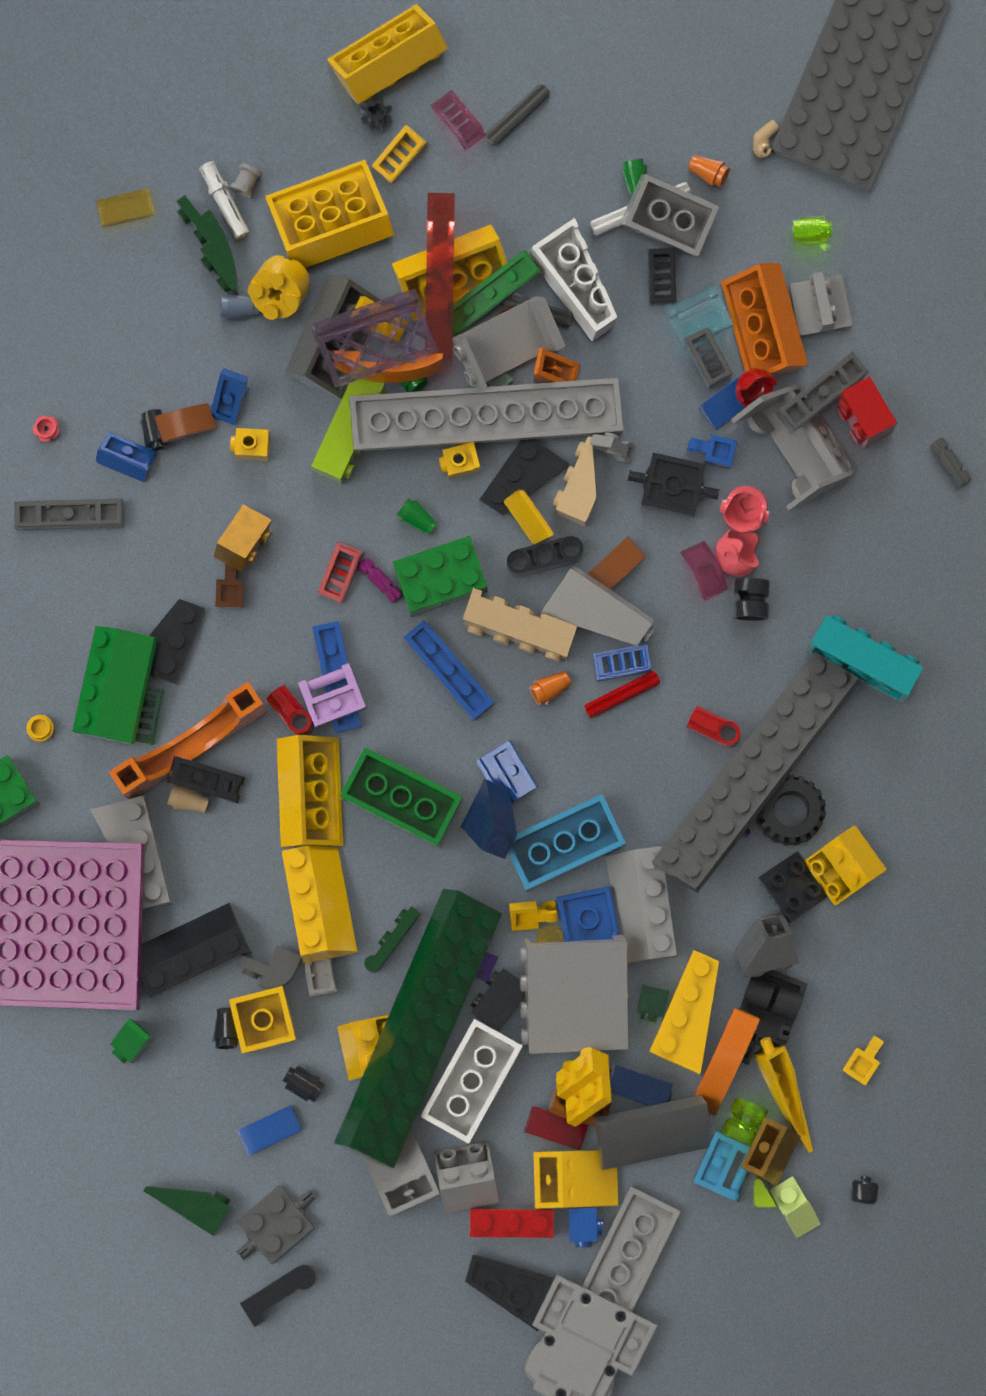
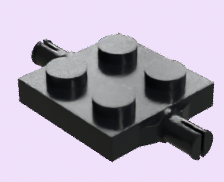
M658 453L652 454L651 463L646 473L629 470L627 481L643 484L644 495L641 507L691 518L695 516L696 506L701 497L717 500L720 490L704 486L703 475L706 464Z

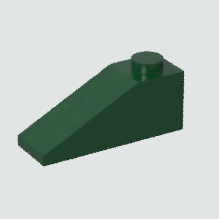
M146 1186L143 1190L212 1236L217 1234L233 1209L228 1204L231 1199L218 1191L212 1194L210 1192Z

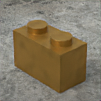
M243 504L218 540L213 557L242 573L247 564L252 565L256 560L259 546H265L272 534L269 531L271 519Z
M765 1117L741 1168L753 1176L777 1186L801 1136L788 1127Z

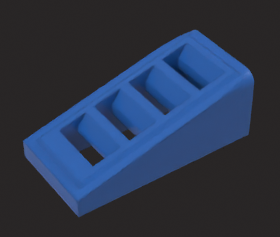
M647 644L593 653L597 681L651 672ZM635 653H640L642 663L640 667L636 665ZM629 654L631 668L626 669L624 655ZM618 656L619 659V671H615L613 657ZM602 658L608 659V673H604Z

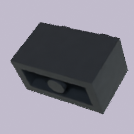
M504 968L500 973L497 970L493 972L486 982L490 986L486 993L483 995L479 992L470 1005L474 1008L471 1014L497 1032H500L525 996V991L521 992L520 979Z

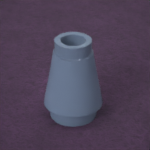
M227 293V296H220V317H227V320L259 314V310L254 306L250 297Z

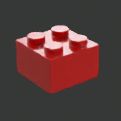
M870 376L841 392L836 410L843 421L847 420L852 428L850 434L857 445L861 443L865 449L893 433L897 421Z

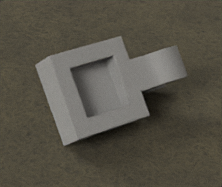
M605 432L604 436L593 434L590 445L600 451L612 454L618 461L626 463L631 462V459L627 457L628 449L635 450L636 447L631 442L620 441L621 437Z

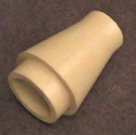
M173 785L167 804L173 806L172 809L205 813L209 798L196 791Z

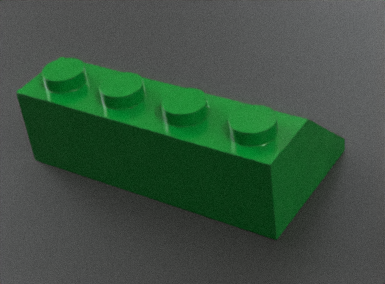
M95 626L72 732L92 739L134 745L158 638L117 628Z

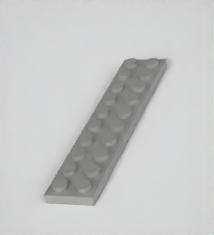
M618 378L492 386L484 389L463 388L349 397L354 452L623 432Z

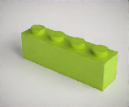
M352 376L311 465L313 472L340 484L343 483L345 478L349 479L355 468V464L352 461L355 455H360L362 451H353L349 397L388 394L386 383L367 381Z

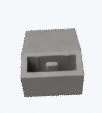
M412 1128L394 1169L378 1165L364 1158L389 1217L441 1194Z

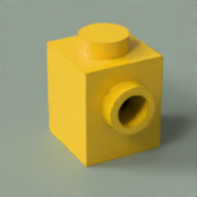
M236 428V436H231L230 451L235 452L237 460L269 461L271 437L269 430Z

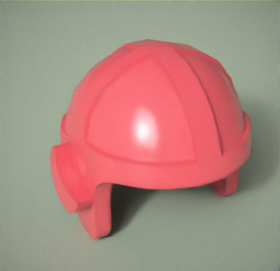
M739 486L730 492L727 500L723 499L720 513L723 514L725 522L739 533L752 532L759 529L763 524L767 525L770 511H767L768 501L765 495L753 486Z
M729 529L716 544L715 554L721 569L735 577H742L752 573L760 564L755 554L760 541L759 535L753 532L739 533Z

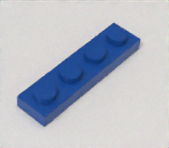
M425 620L403 637L473 721L494 704V701Z
M339 621L313 626L322 675L341 669V665L348 663ZM345 678L325 686L326 693L348 685V682ZM359 712L332 721L335 734L362 728Z

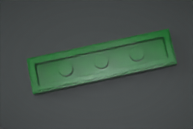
M523 250L441 313L440 317L456 337L542 271L529 253Z

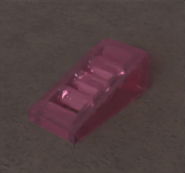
M450 90L431 105L432 109L464 150H467L485 136L486 133L482 125L453 90ZM453 102L456 104L448 111L443 113L442 110H444L450 104H452ZM459 111L462 112V113H460L458 116H456L454 119H452L451 121L449 120L452 116H454V115H455L456 113H458ZM465 120H468V122L461 126L459 129L456 128Z

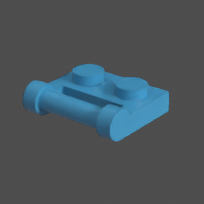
M715 1131L693 1182L739 1203L742 1196L740 1191L749 1173L741 1168V1165L750 1147ZM737 1151H740L745 1155L730 1189H727L722 1185Z

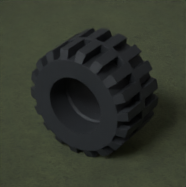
M788 775L757 816V824L763 830L762 833L770 837L774 843L778 842L784 846H796L810 840L821 828L826 815L825 799L823 800L821 796L822 792L820 789L817 790L814 786L815 784L811 780L810 782L805 780V777ZM794 795L804 802L807 814L801 824L791 827L778 821L774 813V807L777 800L782 796Z

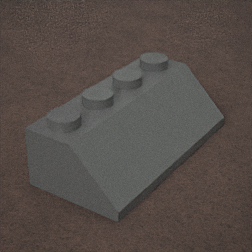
M329 275L285 372L306 385L342 399L352 376L334 367V351H361L362 355L372 333L349 321L360 296H365L384 307L385 302L348 278Z

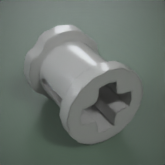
M241 163L239 166L241 169L236 181L230 184L229 188L238 195L251 198V190L256 180L262 177V173L248 164Z

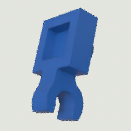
M711 434L709 442L691 438L687 451L706 454L705 463L731 468L737 441Z

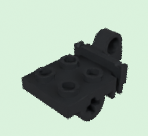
M774 970L767 971L758 977L751 976L739 1009L760 1018V1021L741 1063L746 1065L750 1063L757 1041L763 1038L770 1037L774 1047L786 1046L789 1039L787 1036L791 1033L808 983Z

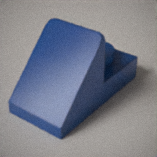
M226 368L222 369L211 408L214 418L233 425L236 424L249 392V387L247 386L249 377Z

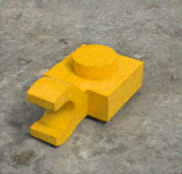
M536 901L509 903L512 931L539 929L538 922L551 923L558 921L556 901H546L539 907H537Z
M873 1036L864 1051L856 1047L842 1071L866 1086L880 1064L879 1061L874 1059V1056L884 1041Z

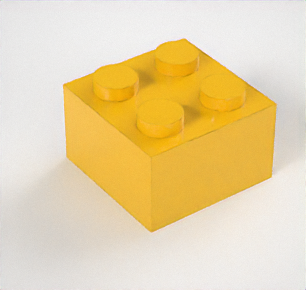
M280 986L229 999L242 1054L245 1055L298 1041L285 987Z

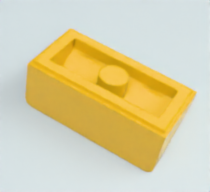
M517 490L504 500V504L533 544H537L553 535L554 532L524 490Z

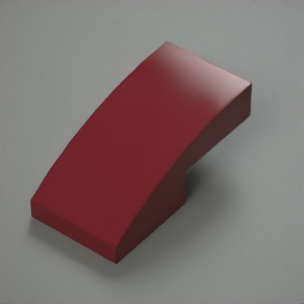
M532 1106L524 1132L580 1151L588 1124L580 1123L575 1127L568 1124L566 1118Z

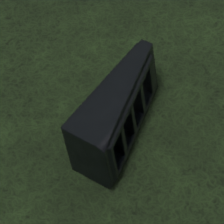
M675 248L647 249L649 303L677 302ZM654 257H668V262H654ZM669 267V273H654V268ZM669 278L670 283L655 284V279ZM670 289V294L655 295V290Z

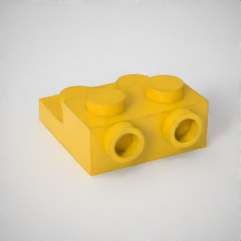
M594 1048L582 1049L578 1058L564 1062L562 1064L563 1068L556 1073L557 1096L566 1100L567 1123L575 1127L612 1102L608 1055Z

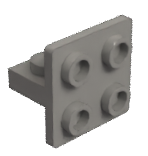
M822 271L812 273L810 280L790 284L789 290L800 336L852 326L841 274L824 277Z

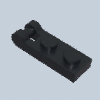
M174 756L166 783L238 804L240 795H238L240 785L244 784L245 777ZM225 780L230 782L228 791L222 790Z

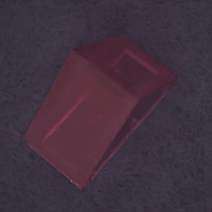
M705 541L680 552L703 601L728 590L719 562Z

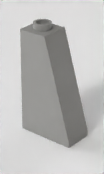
M574 564L541 611L542 614L636 646L641 640L646 642L654 631V628L651 627L654 621L653 618Z

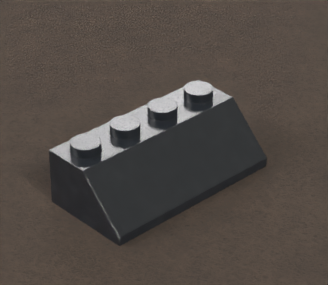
M230 903L142 944L141 980L149 998L155 999L240 959L242 955L246 956L252 953Z

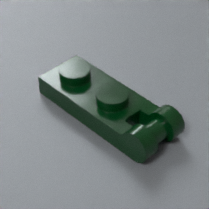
M411 906L408 911L404 908L394 921L398 925L392 933L387 930L378 942L381 948L376 955H370L365 959L364 965L369 972L376 973L383 967L420 917L421 913Z

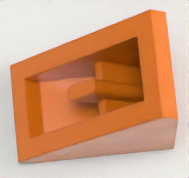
M539 348L534 370V382L577 381L580 364L544 348Z

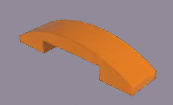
M334 351V367L348 375L367 381L382 383L409 382L428 377L442 370L443 354L416 353L415 363L361 361V351Z
M734 1008L705 1074L694 1096L701 1095L708 1105V1113L713 1115L717 1114L760 1021V1018L738 1008Z

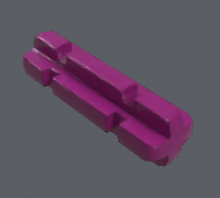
M366 557L359 563V570L364 575L367 574L368 579L382 593L385 592L386 597L392 603L397 602L402 597L403 592L396 585H393V582L379 567H375V563L370 558Z

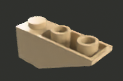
M588 436L585 443L582 441L579 443L575 456L578 457L575 467L569 466L564 477V481L568 483L564 492L558 491L553 505L557 506L556 515L584 527L596 504L593 446L590 445L592 439L590 436Z

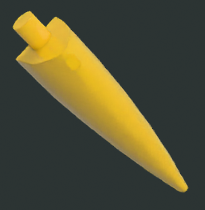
M770 1037L760 1040L763 1050L755 1052L754 1058L784 1118L792 1130L801 1136L799 1140L807 1152L811 1153L813 1148L798 1090L796 1074L786 1047H774Z

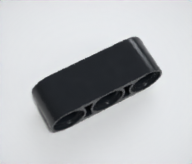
M567 536L516 549L507 557V570L512 576L521 578L575 564L582 559L583 543L578 537ZM569 544L576 545L579 549L578 554L575 556L566 555L564 552L565 546ZM542 551H549L553 558L548 563H542L537 558L538 554ZM523 558L527 564L521 570L514 569L511 565L513 559Z

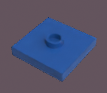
M610 886L556 897L565 942L611 940L612 935H620Z

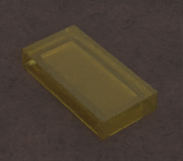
M148 188L96 200L103 228L155 216Z

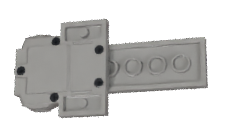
M630 1187L582 1287L556 1275L532 1326L546 1332L542 1340L534 1345L524 1365L525 1375L534 1384L533 1390L545 1396H610L615 1386L614 1377L618 1369L633 1376L657 1325L632 1313L681 1211Z

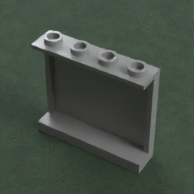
M612 935L611 940L530 943L528 939H524V948L519 949L520 964L525 966V975H520L521 992L525 991V1002L520 1003L521 1018L526 1019V1029H521V1043L526 1045L529 1054L580 1052L584 1048H594L598 1051L628 1049L627 941L623 935Z

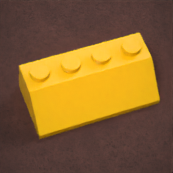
M416 4L328 58L327 61L348 94L357 104H360L361 102L368 101L369 98H372L374 94L382 89L393 86L398 79L406 74L415 72L419 66L427 61L438 58L448 47L436 23Z
M490 224L394 262L392 267L414 322L448 309L503 267L507 260L500 239Z
M295 735L277 738L281 848H298L308 845L324 847L344 846L342 799L340 798L339 737Z
M308 845L283 850V862L303 963L358 953L339 849L337 847Z

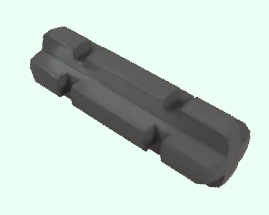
M939 438L932 443L931 448L936 455L939 454V460L950 476H954L953 480L957 486L962 487L971 480L970 475L966 470L963 471V465L952 449L949 450L947 448L949 445L945 439Z

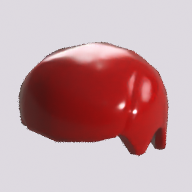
M753 368L745 371L737 381L736 398L744 407H747L760 396L773 392V385H778V382L766 370Z

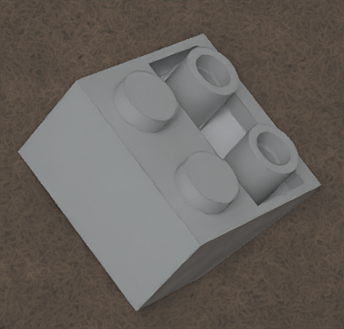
M488 1141L434 1151L445 1213L500 1203Z

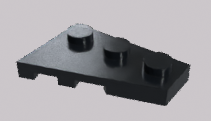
M472 1255L465 1282L538 1332L539 1329L532 1326L550 1289L553 1277Z

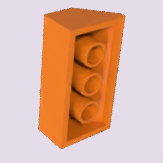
M759 263L721 281L745 371L753 368L763 369L776 378L808 366L780 263Z

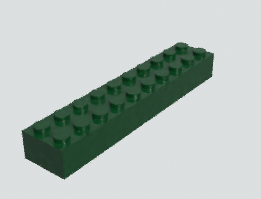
M442 890L334 1144L378 1165L394 1169L502 913L458 890Z

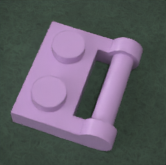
M349 663L341 665V669L310 681L302 680L298 682L315 728L366 709ZM346 678L348 685L312 698L311 691Z

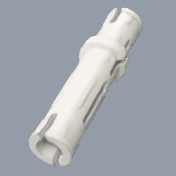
M211 161L202 165L199 171L207 183L208 193L214 197L234 240L247 236L250 231L230 195L227 181H223L215 162Z

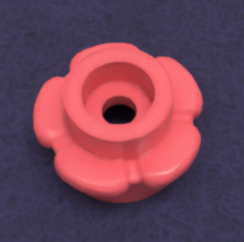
M41 416L33 426V433L39 437L40 441L49 442L52 438L55 439L59 435V423L54 417ZM46 426L49 427V430H48V431H45V430H44V428H45Z

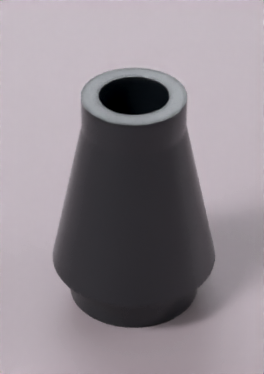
M231 1008L216 1009V1021L212 1042L215 1043V1048L221 1050L237 1048V1041L239 1040Z

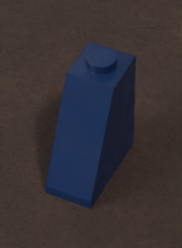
M484 779L461 828L482 851L503 859L506 858L517 836L510 791L507 787Z
M609 1063L611 1094L647 1106L670 1102L673 1084Z

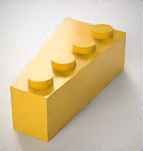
M693 950L649 1050L650 1054L698 1075L701 1074L719 965L718 960Z

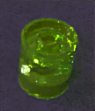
M735 1097L730 1110L733 1116L726 1119L721 1133L751 1146L759 1131L757 1127L762 1125L769 1110ZM744 1115L750 1117L749 1124L741 1121Z

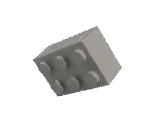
M642 174L620 225L691 256L698 257L720 206L647 174Z

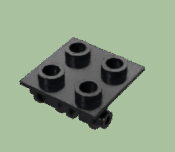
M798 851L758 877L761 882L760 886L763 885L770 895L769 899H773L775 902L774 906H778L789 923L828 897L803 862L804 859Z

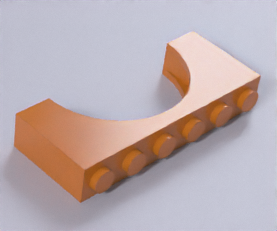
M248 681L226 695L224 701L212 713L192 728L149 753L127 759L109 771V774L127 799L136 798L168 777L174 756L194 761L268 711Z

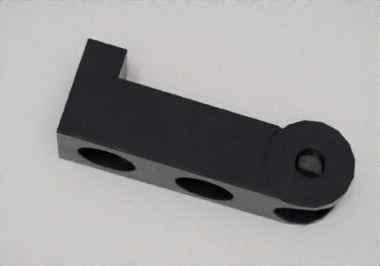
M298 1266L241 1302L240 1305L253 1326L256 1327L266 1321L262 1313L298 1289L306 1290L311 1288L316 1281V1272L311 1266Z

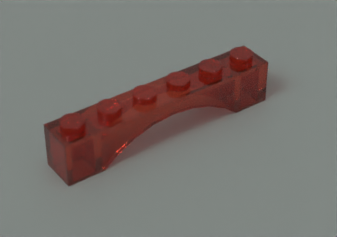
M428 193L425 353H441L443 358H453L455 193Z

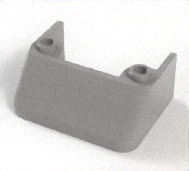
M797 384L760 396L731 419L733 424L747 419L750 428L754 432L762 435L770 433L797 476L792 481V493L796 499L786 506L788 510L811 502L848 479L855 471L853 463L820 412L792 434L775 415L777 410L804 390L803 387Z

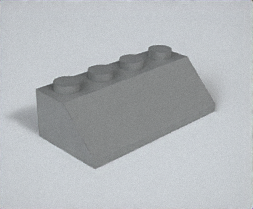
M661 846L635 849L606 856L610 889L619 933L627 941V964L677 956L665 872L655 867L652 863V860L661 850Z

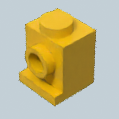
M474 442L442 450L443 457H439V463L442 473L447 472L449 479L480 472V464ZM461 455L464 458L463 462L460 464L453 461L455 456Z

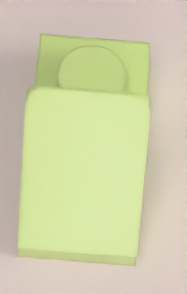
M793 1176L769 1189L770 1194L796 1238L821 1225L809 1200L805 1198Z

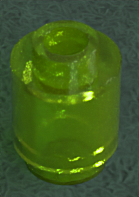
M825 216L800 217L799 220H793L794 242L800 241L801 244L826 243L827 237H832L831 221H826Z

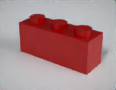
M470 1209V1237L554 1238V1210Z

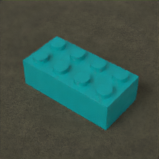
M826 615L807 652L812 655L814 652L818 653L857 676L862 682L903 703L924 668L918 665L920 661L908 654H905L904 657L894 652L896 648L887 642L881 641L879 644L870 639L871 634L860 628H856V630L846 626L847 622L836 615H832V617Z

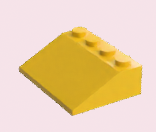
M366 160L265 196L288 259L299 261L305 268L394 236L388 212Z

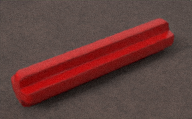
M651 671L585 704L584 709L588 717L593 718L659 685L660 679L655 671Z

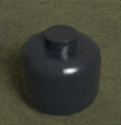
M860 1176V1180H853L851 1182L850 1200L863 1204H875L878 1196V1184L871 1182V1177Z

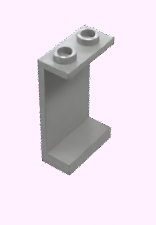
M537 296L452 338L455 344L453 347L454 353L458 360L463 362L466 369L464 376L471 386L473 385L474 388L480 389L487 387V381L538 356L539 348L558 351L566 347L545 297Z

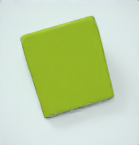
M755 1179L753 1205L755 1207H776L762 1180Z

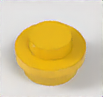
M45 715L33 716L27 723V734L36 742L47 741L54 733V724Z

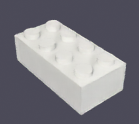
M474 1019L420 1117L470 1144L523 1046Z

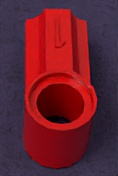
M282 685L270 693L266 700L289 727L294 735L309 736L314 730L311 716L289 689ZM303 717L307 719L308 723L304 729L298 730L294 728V723L298 718Z
M696 706L686 728L719 743L724 748H733L740 742L741 731L738 724L733 721H727ZM725 728L735 730L736 737L732 741L722 739L721 732Z

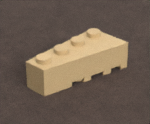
M473 588L463 616L464 627L468 628V633L482 637L483 633L494 636L493 641L508 645L509 642L520 645L519 649L524 652L534 654L536 650L545 653V658L555 662H560L561 659L567 660L577 631L576 625L546 614H541L540 617L535 616V611L521 605H515L514 608L509 607L510 603L506 602L505 599L497 596L486 599L481 597L482 591Z

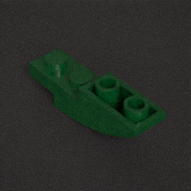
M185 195L176 201L179 207L177 214L185 224L190 222L195 228V231L192 233L201 245L206 243L200 249L203 256L200 261L209 273L214 270L218 275L219 279L216 281L225 293L230 291L232 294L238 295V276L235 261L219 222L210 209L200 215Z

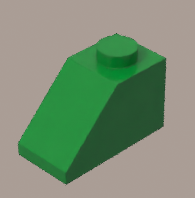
M129 1018L110 1044L115 1049L112 1054L122 1063H125L127 1060L130 1063H134L155 1038L139 1023Z

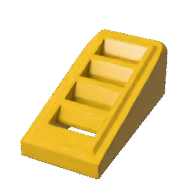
M405 125L373 163L372 167L390 183H393L422 152L428 142L410 126ZM407 136L417 144L414 148L404 140ZM400 144L410 152L408 156L404 155L397 148ZM392 152L403 161L400 165L390 157ZM385 160L396 169L393 173L382 164Z

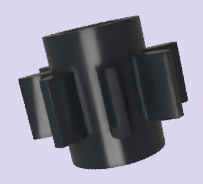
M382 97L379 101H373L369 98L368 106H361V112L366 114L361 118V123L365 124L368 122L371 132L374 128H380L384 131L385 123H392V117L387 115L392 111V106L388 105L385 107ZM381 111V115H377L376 119L372 118V114Z

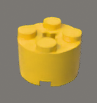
M280 255L268 258L250 282L248 294L254 306L269 320L291 316L297 311L307 296L310 277L305 267L295 259L291 261Z

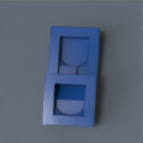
M290 1105L237 1130V1133L249 1156L299 1133L302 1129Z

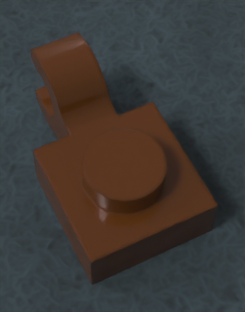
M225 564V580L216 579L215 607L243 608L244 580H236L237 570Z

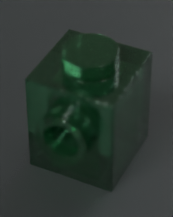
M642 985L636 1013L641 1014L640 1019L655 1023L657 1018L663 1019L669 991Z

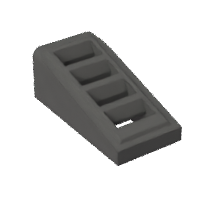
M708 326L684 338L707 388L733 375ZM707 337L708 342L695 348L693 343ZM710 347L712 348L713 352L700 358L698 353ZM714 357L717 358L718 361L708 367H705L703 364ZM721 367L722 372L710 377L709 372Z

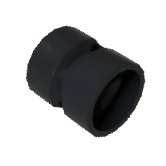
M760 578L735 579L734 596L738 600L734 602V619L744 621L768 620L769 604L765 599L769 597V580Z

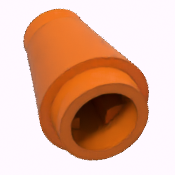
M697 155L692 157L688 166V170L713 187H722L730 172V168L725 166V162Z
M562 671L535 680L534 684L529 687V690L539 706L544 703L548 705L567 687L571 686L572 683L567 673Z

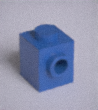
M569 1208V1242H575V1247H592V1242H597V1236H603L602 1219H597V1208Z

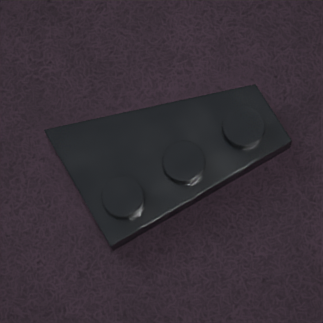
M534 439L521 440L479 501L500 516H503L509 511L504 504V500L517 490H524L529 496L539 487L549 482L559 472L569 467L570 463Z
M179 599L149 636L158 639L150 676L177 685L205 608Z

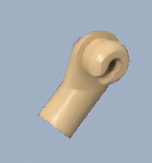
M770 120L753 135V151L759 158H766L771 154L770 138L780 129L774 120Z

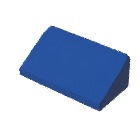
M739 377L700 405V411L715 430L746 408L737 400L735 395Z
M108 432L97 450L96 462L145 482L158 452Z

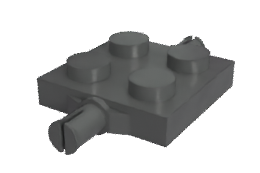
M278 1185L236 1221L245 1231L249 1240L236 1251L237 1254L245 1260L253 1251L257 1250L263 1253L273 1265L315 1229L306 1218L303 1209L316 1198L307 1190L299 1199L294 1200Z

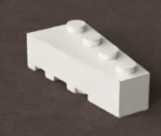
M574 218L532 246L529 255L542 271L541 275L593 342L614 327L617 315L606 289L600 281L595 263L591 260L584 238L582 239L578 229L579 226Z

